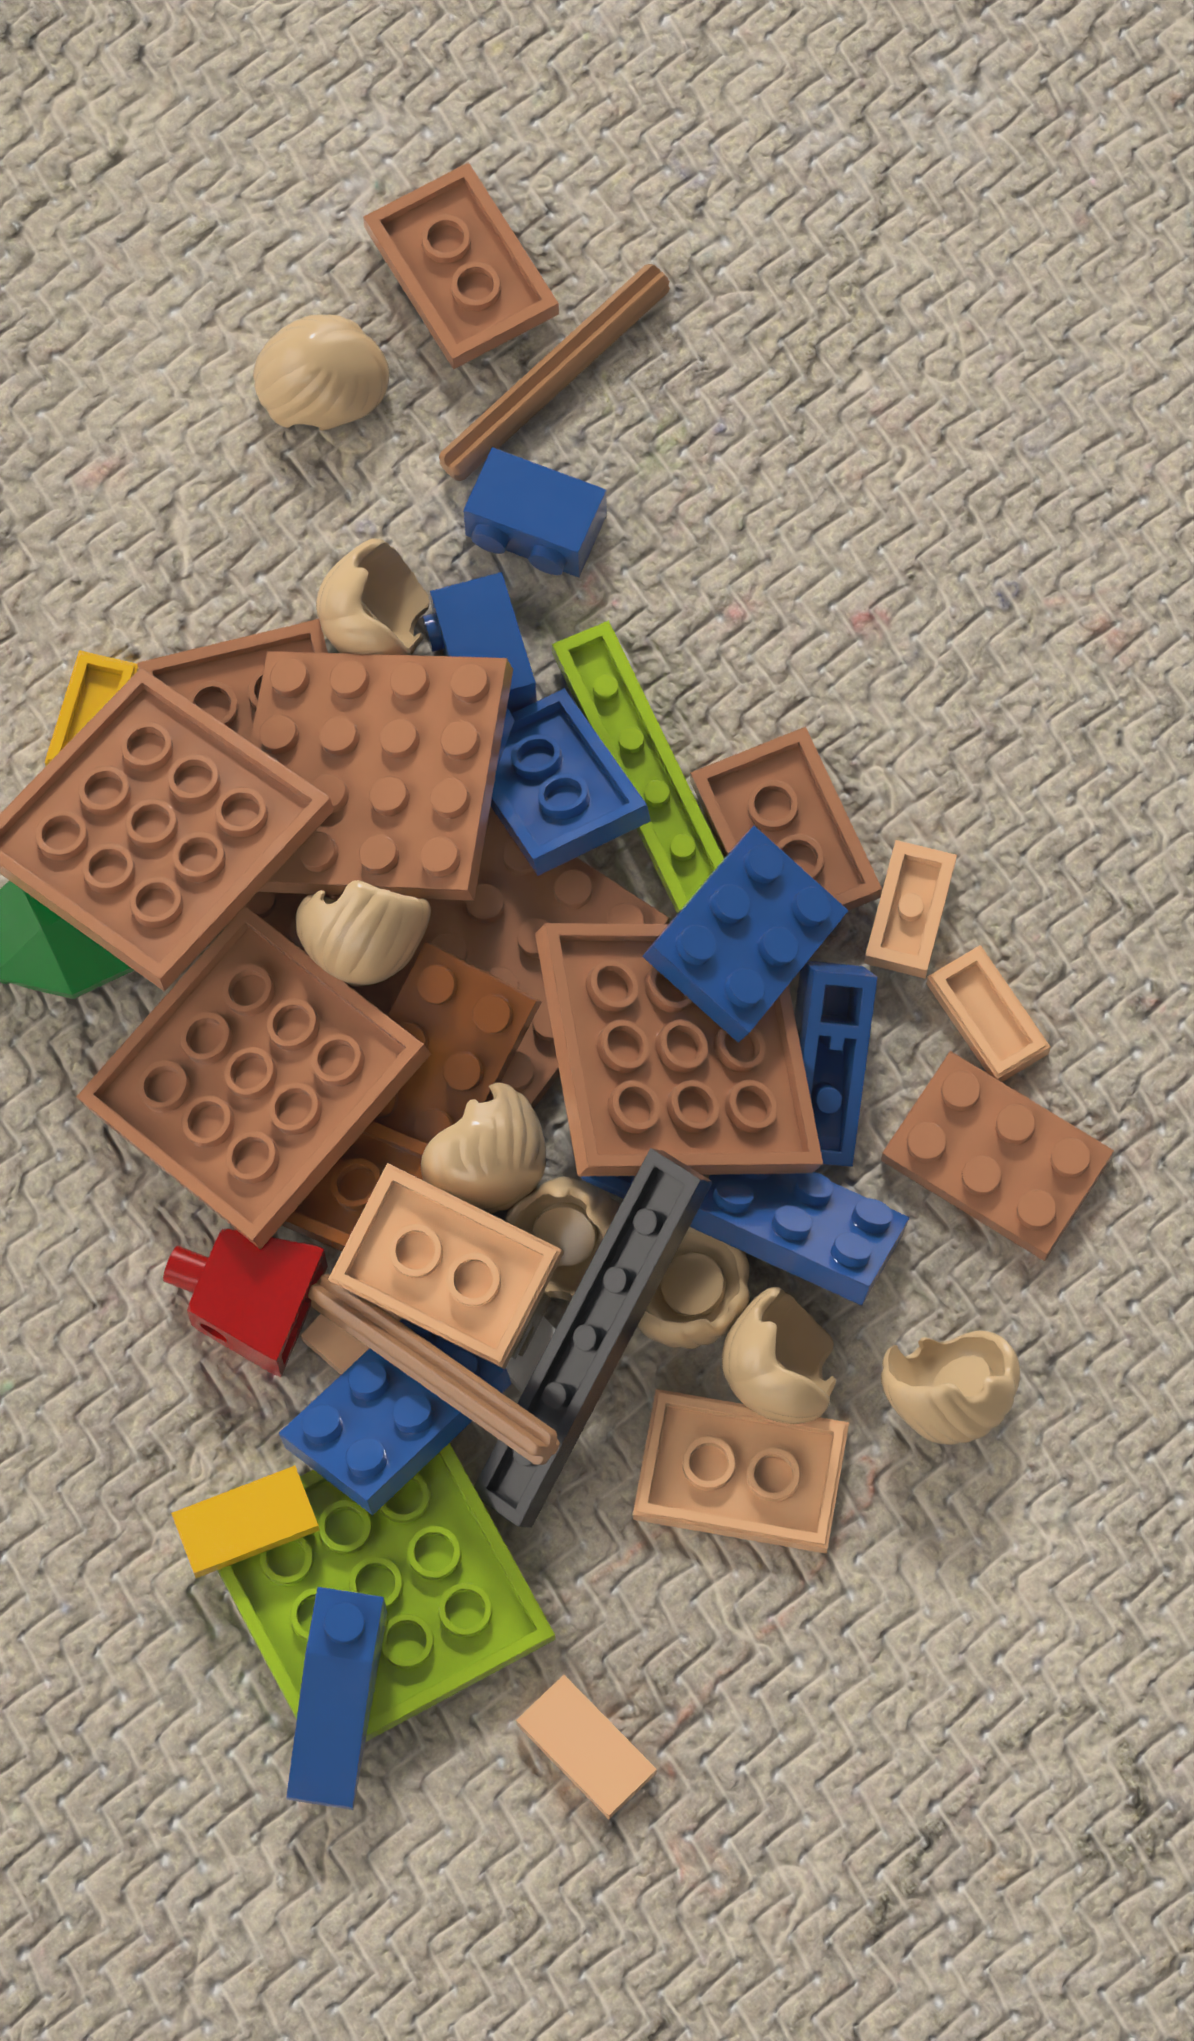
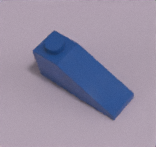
M808 960L800 970L794 1016L823 1164L853 1167L878 977L864 966Z
M317 1587L305 1653L287 1800L349 1810L354 1809L388 1615L384 1597Z

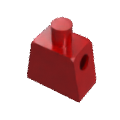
M222 1229L218 1234L209 1257L177 1245L168 1259L163 1282L193 1293L187 1313L190 1323L195 1329L269 1373L282 1377L312 1306L311 1299L308 1297V1291L311 1285L316 1284L319 1278L325 1274L328 1265L325 1251L321 1247L271 1237L260 1250L239 1231Z

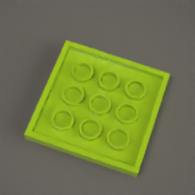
M450 1443L374 1515L362 1508L316 1471L311 1470L300 1476L320 1531L217 1570L296 1720L305 1653L317 1587L384 1597L388 1615L365 1742L556 1640L554 1631Z

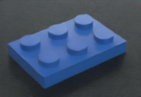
M565 688L511 713L514 723L496 771L490 806L537 876L651 821L647 804Z
M753 826L738 841L642 957L739 1043L751 1032L849 910L757 827Z
M816 1172L795 1174H721L708 1177L713 1183L690 1227L862 1306L901 1240L910 1217L890 1209L879 1200L866 1198L833 1183L824 1175Z
M403 1318L400 1320L405 1326L501 1393L512 1384L506 1368L504 1370ZM369 1348L279 1432V1436L288 1451L370 1514L374 1515L466 1428L472 1420Z

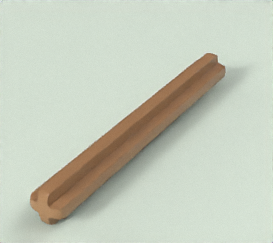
M653 264L644 265L440 452V465L445 472L456 481L465 480L486 461L492 447L499 449L669 292L670 281L667 276Z
M330 1274L322 1275L316 1284L311 1285L308 1297L311 1299L312 1308L535 1465H543L547 1463L551 1455L558 1451L560 1442L553 1428L383 1309L328 1281Z

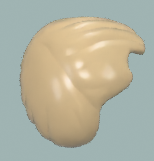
M331 314L309 315L288 324L265 344L254 366V387L261 405L267 409L270 417L280 426L289 428L296 424H306L319 427L320 431H325L356 421L371 413L381 403L386 394L389 384V367L377 343L367 336L354 321Z
M369 539L345 555L325 576L318 591L316 610L325 636L340 653L411 655L423 640L424 635L421 632L414 636L413 631L417 621L429 609L430 600L429 595L418 582L415 574L403 561L399 552L384 540Z
M354 880L346 886L343 894L337 901L330 897H325V891L322 890L305 897L296 912V930L299 940L309 957L325 972L347 983L371 985L395 975L411 960L427 929L431 907L424 898L417 899L412 896H404L374 887L363 881Z
M504 1083L489 1085L494 1097L493 1100L478 1103L476 1099L470 1100L466 1105L463 1117L455 1124L438 1133L426 1146L421 1159L423 1181L489 1214L508 1210L529 1195L538 1186L546 1168V1146L539 1119L528 1099L523 1094L516 1092L510 1085Z
M557 1177L543 1183L539 1188L534 1189L529 1195L514 1204L508 1210L504 1221L564 1251L544 1292L550 1298L554 1297L571 1301L620 1204L612 1199L607 1191L595 1187L582 1179Z
M689 1227L637 1327L651 1340L671 1348L696 1349L701 1345H709L716 1342L720 1336L726 1335L734 1322L748 1306L750 1297L747 1285L749 1263L745 1252Z
M771 1287L761 1292L752 1300L727 1333L722 1349L723 1374L734 1395L755 1413L767 1419L786 1424L810 1422L819 1418L830 1404L829 1397L835 1387L836 1378L831 1376L827 1381H824L822 1368L826 1359L833 1351L834 1342L832 1337L790 1294L778 1287Z
M988 1331L968 1332L945 1342L924 1337L918 1341L919 1347L909 1356H904L897 1345L890 1347L886 1351L882 1361L883 1370L881 1373V1384L884 1393L897 1414L919 1435L931 1442L955 1445L958 1443H968L984 1437L992 1428L1001 1424L1005 1415L1013 1406L1014 1397L1020 1382L1019 1360L1012 1346L996 1333Z

